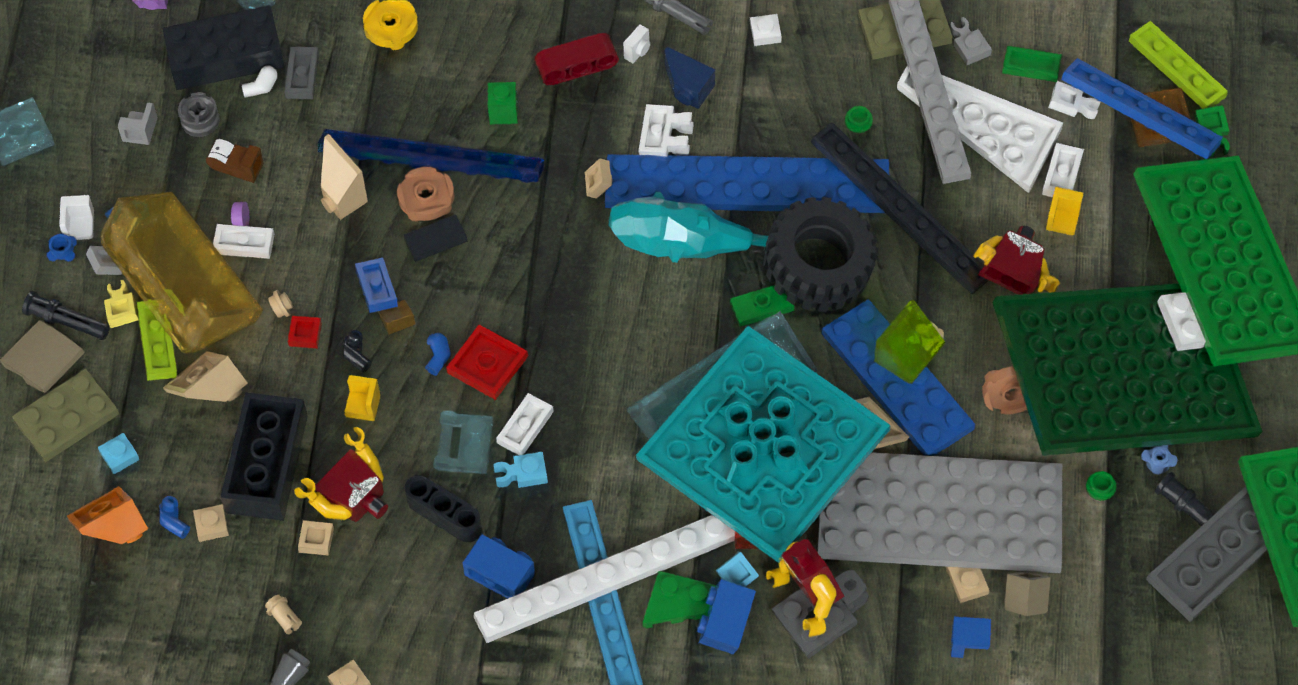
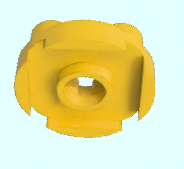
M379 0L374 1L367 7L363 15L366 38L380 47L391 48L392 50L402 49L405 43L415 36L418 29L417 14L412 4L407 0H387L380 3ZM392 19H395L396 24L391 26L386 25L385 21H391Z

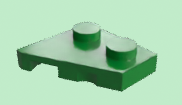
M659 571L643 619V627L652 628L653 624L671 621V624L684 622L686 619H701L702 615L707 616L710 605L705 604L711 586L716 588L717 585Z

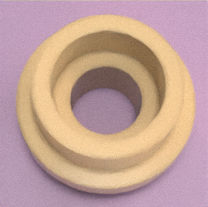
M278 290L274 291L273 295L268 298L273 311L278 318L284 315L286 317L290 316L289 309L293 308V305L285 292L280 294Z

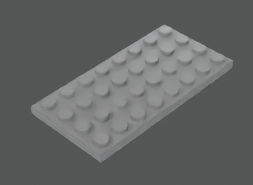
M870 453L820 513L818 554L822 559L1061 573L1062 464Z

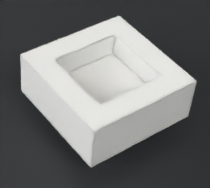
M777 14L750 17L754 46L781 43L782 36Z
M639 25L623 42L624 59L633 64L639 56L642 57L647 53L650 47L649 29Z

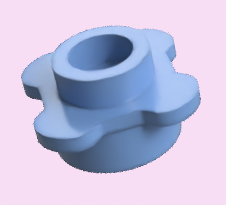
M1168 445L1144 450L1141 456L1142 460L1146 461L1148 469L1157 475L1166 472L1169 467L1176 466L1178 461L1177 457L1169 452Z

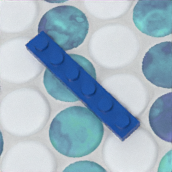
M1078 58L1063 73L1061 80L1072 85L1074 88L1085 92L1098 101L1116 109L1123 115H1127L1205 159H1208L1220 146L1222 136Z

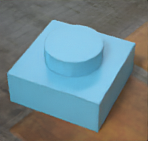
M124 433L98 447L101 456L113 474L140 460Z
M741 552L735 554L716 569V572L723 580L746 587L759 576Z

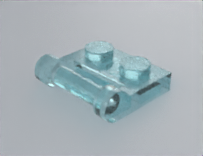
M442 411L439 423L442 426L438 456L434 457L433 467L439 471L487 474L493 416L457 414L453 411ZM453 427H462L458 459L449 457Z

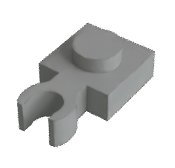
M964 17L961 18L963 28H957L951 22L950 31L956 37L954 39V47L966 65L991 56L992 49L979 29L971 32L969 22Z

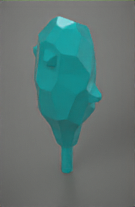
M656 192L653 197L636 198L616 204L611 208L609 216V227L626 247L656 257H669L674 263H678L680 258H709L721 253L747 250L751 245L765 247L768 236L753 234L749 228L723 219L705 204L665 200L660 192Z

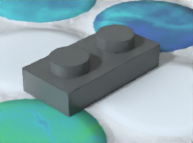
M290 47L285 85L286 99H314L319 59L318 47Z

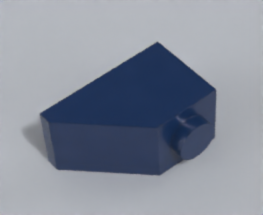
M667 47L664 50L665 68L674 97L684 105H691L699 109L715 86V69Z

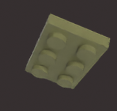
M919 0L932 46L938 47L952 44L953 37L940 0ZM889 4L858 10V18L872 60L904 53Z
M84 369L13 415L12 419L46 463L119 415V412L87 369Z

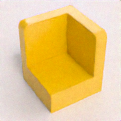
M1055 187L1046 230L1067 235L1075 234L1083 192Z
M349 375L347 382L350 392L345 408V416L375 421L381 396L377 379Z

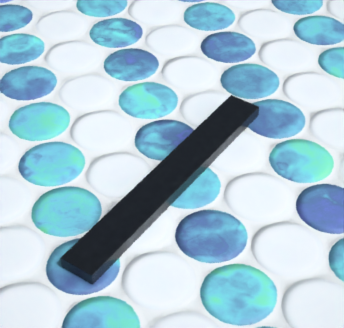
M833 122L812 137L811 143L971 294H974L989 281L978 275L984 264L977 257L974 258L973 254Z

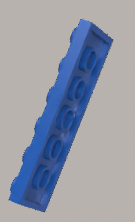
M869 299L822 328V335L924 456H935L975 430V423Z

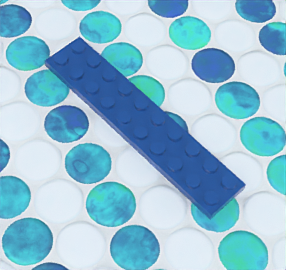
M607 154V161L610 163L612 185L605 192V208H612L616 204L636 198L653 197L656 192H660L665 200L705 204L711 210L783 211L784 209H789L790 205L796 201H801L803 204L806 198L816 197V201H821L822 197L831 198V202L838 203L840 200L847 203V208L850 210L855 208L860 213H885L828 158L671 155L666 157ZM872 159L889 175V159Z

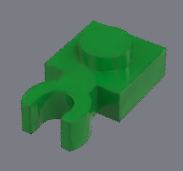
M1223 105L1195 110L1196 123L1222 137L1229 134ZM1223 137L1220 146L1223 148L1225 155L1228 154L1230 145L1228 140Z

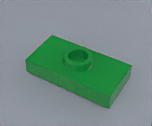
M775 285L730 298V304L739 327L794 311V305L786 301V294L779 295L775 291Z

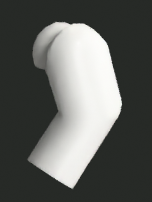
M266 65L261 69L256 81L242 84L244 97L268 93L277 79L276 69Z

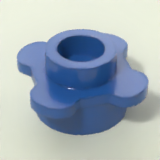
M57 234L49 239L50 251L47 253V258L50 261L60 259L69 262L75 258V253L73 252L74 246L77 244L75 237Z

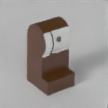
M222 139L214 141L206 157V163L212 169L252 183L255 182L264 164L259 147L249 145L246 148L236 144L233 145Z

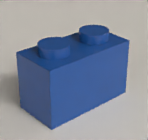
M483 534L463 561L465 576L507 599L523 593L535 576L534 562L530 556L522 551L514 552L507 548L500 539L495 537L490 539Z
M722 579L716 588L711 586L705 603L710 605L707 616H701L697 632L701 633L699 643L734 654L739 648L756 591Z

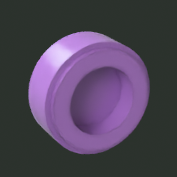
M234 202L232 205V225L249 227V208L246 202Z

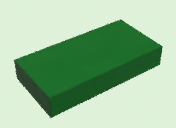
M1007 46L1002 74L1057 82L1062 54Z

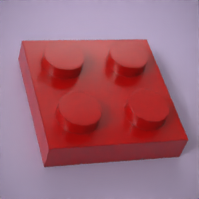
M478 325L446 369L447 373L496 400L527 359L528 352L489 329Z

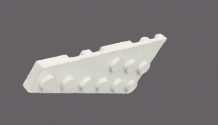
M907 66L898 81L897 89L919 106ZM942 75L961 140L1029 193L1062 130L1063 122Z

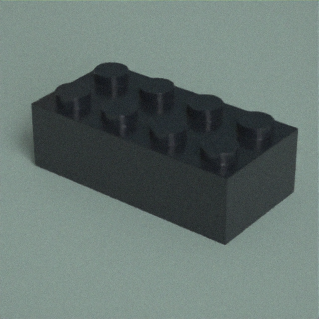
M271 5L162 28L176 91L260 73L261 69L266 65H270L274 69L285 67Z
M245 393L220 497L226 514L284 521L308 417L304 399Z

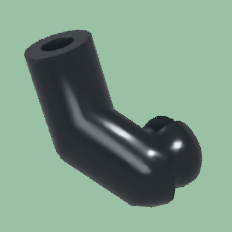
M352 330L344 339L343 356L348 362L364 373L371 367L372 361L362 354V333Z

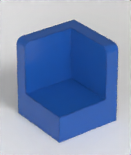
M954 617L951 657L963 658L965 648L989 649L991 619Z

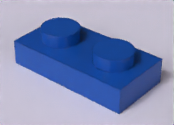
M383 257L356 263V274L369 313L398 307L397 297Z

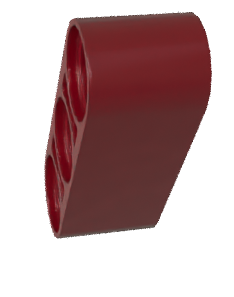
M599 33L544 49L536 54L534 60L543 83L555 85L612 68L618 63L619 58L610 35Z

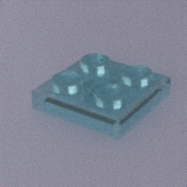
M33 97L0 110V161L2 166L55 145Z

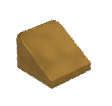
M405 300L397 302L398 307L378 311L388 335L415 325L414 315Z

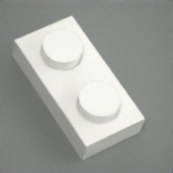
M1056 143L1042 195L1053 197L1055 187L1069 190L1074 189L1084 149Z
M217 224L212 246L213 253L217 255L270 259L275 235L273 228Z
M1186 292L1161 295L1157 303L1177 351L1203 348L1206 341Z
M528 393L497 436V444L518 455H524L552 415L553 406Z

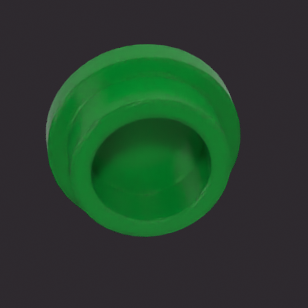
M854 106L845 115V125L852 132L862 133L869 130L872 126V114L864 106Z
M1098 471L1088 477L1086 491L1095 500H1108L1116 491V482L1109 473Z

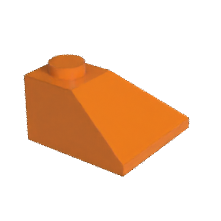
M119 486L67 515L68 520L81 534L119 544L135 542L143 536L142 533L148 530L132 498Z

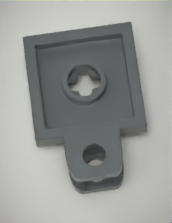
M847 570L835 578L845 597L834 603L828 617L824 618L826 624L824 634L809 637V630L805 631L803 629V620L809 617V612L814 610L815 607L801 589L772 608L773 614L808 659L858 624L857 619L852 613L868 601L869 595L866 592V584L854 570Z

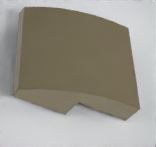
M39 320L0 359V362L6 369L22 376L28 385L46 393L85 352L61 332Z

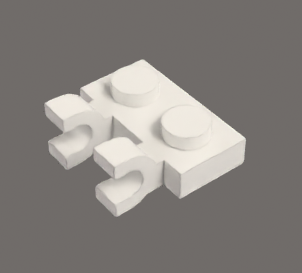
M646 104L639 155L667 157L668 152H672L676 156H689L690 145H688V136L674 137L671 136L673 128L684 134H692L694 123L691 122L692 112L675 113L674 106Z

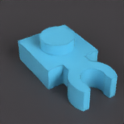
M543 452L513 456L514 464L511 465L506 462L494 464L495 473H506L505 476L496 478L497 487H506L516 480L518 488L548 483Z

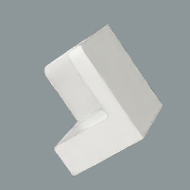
M90 196L61 197L60 229L62 234L73 236L76 240L92 239L94 208Z

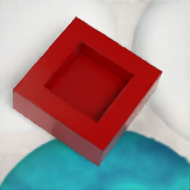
M292 316L288 335L289 347L318 349L322 326L321 318Z

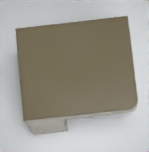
M1028 571L1007 574L1005 610L1025 616L1047 613L1051 577Z

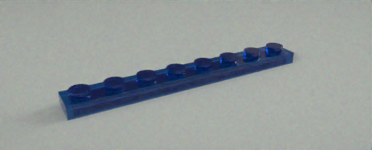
M325 129L318 141V152L322 153L324 137L329 134L348 156L359 160L372 159L380 160L387 164L401 163L409 164L412 167H432L440 171H460L468 175H489L496 179H518L525 183L538 182L544 169V159L330 129Z

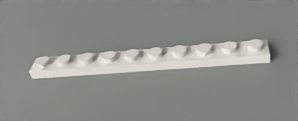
M711 515L474 612V619L486 643H489L743 537Z

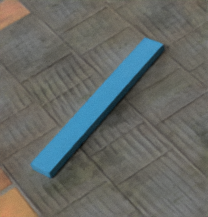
M592 500L563 506L578 568L582 569L608 558ZM617 590L588 601L610 685H643Z

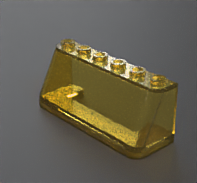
M173 192L118 198L102 229V246L183 353L198 352L257 322L263 309Z

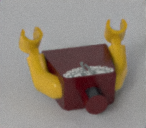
M1020 226L1017 233L1008 230L1003 237L996 235L982 243L973 255L974 258L979 257L985 262L978 275L1018 295L1032 294L1038 285V292L1042 293L1044 290L1056 292L1060 285L1058 279L1050 276L1046 259L1043 258V246L1032 241L1035 231L1031 227Z
M354 427V431L358 435L357 441H352L348 433L344 435V440L348 445L355 446L356 450L350 449L316 485L309 478L302 479L301 483L307 487V493L299 487L295 488L294 492L298 498L307 497L309 504L325 518L350 519L357 522L369 512L375 518L380 519L388 509V504L380 499L384 493L382 485L384 476L377 457L369 445L363 443L365 438L363 430Z
M803 539L800 542H793L787 547L786 551L781 555L783 559L779 563V568L767 571L766 579L774 578V585L772 587L775 588L788 584L790 575L815 607L813 611L815 617L803 620V629L805 631L809 630L808 636L811 637L825 633L826 624L824 618L828 617L832 605L845 596L825 561L809 540Z

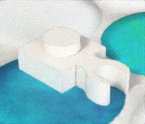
M1057 81L1048 108L1075 117L1077 112H1080L1086 118L1095 119L1100 101L1095 98L1082 97L1083 91Z

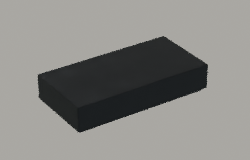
M457 215L404 234L405 243L415 262L468 242Z

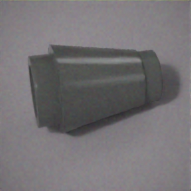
M290 649L287 654L283 653L270 685H295L309 671L307 667L311 662L300 653Z

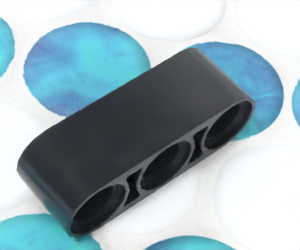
M415 475L407 480L405 493L407 503L413 511L460 541L473 542L480 537L482 533L481 519L475 507L425 476ZM418 491L426 492L422 496L413 495ZM442 506L450 507V508H449L448 510H446V511H438V510H437L438 508H440V507H442ZM466 521L474 522V524L468 527L461 525Z

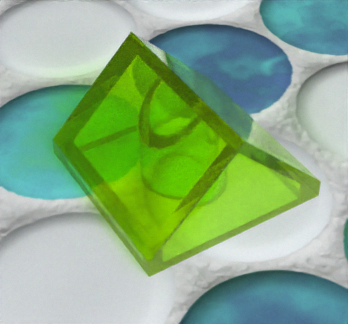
M910 300L876 340L874 362L905 382L912 384L946 342L914 300Z

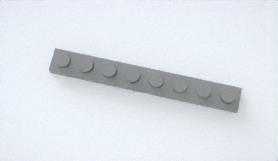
M889 0L890 9L942 183L946 184L970 179L971 170L919 0Z

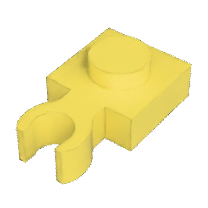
M120 280L122 285L118 290H113L111 284L107 285L111 298L104 300L110 328L139 320L135 298L132 292L129 293L124 280Z

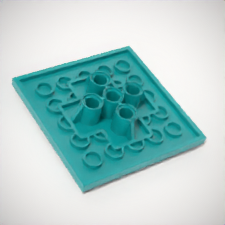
M747 326L636 454V459L780 563L783 559L781 556L783 552L786 551L791 543L797 542L890 431V424L750 326ZM783 413H788V414H789V415H787L786 417H783V418H779V417L775 416V414H783ZM746 418V420L741 423H736L733 421V419ZM757 435H770V437L765 440H760L756 438ZM791 451L794 453L792 456L784 457L780 455L781 452L788 453ZM738 457H751V459L747 462H741L737 460Z

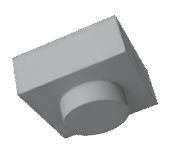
M90 246L86 253L96 274L121 275L125 268L115 247Z

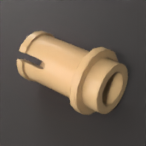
M275 595L266 603V612L269 616L273 615L286 634H291V628L296 631L301 626L302 621L287 605L288 600L286 597Z

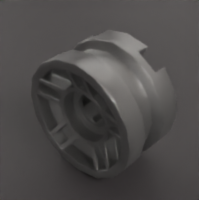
M197 92L192 93L191 97L187 99L183 98L179 103V118L182 128L187 134L203 137L216 130L220 118L216 102L212 97L206 96V93Z

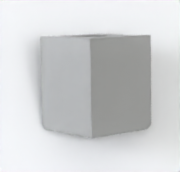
M147 103L144 113L131 111L128 118L120 117L118 129L123 142L150 144L158 118L153 103Z

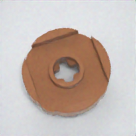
M420 167L413 169L405 175V180L402 181L401 185L400 183L398 185V202L402 211L412 221L437 219L451 212L454 201L453 183L447 174L444 173L443 175L437 172L436 168ZM423 190L433 193L427 198L420 197Z
M1013 366L989 371L984 376L985 383L982 386L984 402L990 410L993 411V408L1000 409L1001 414H1016L1027 410Z

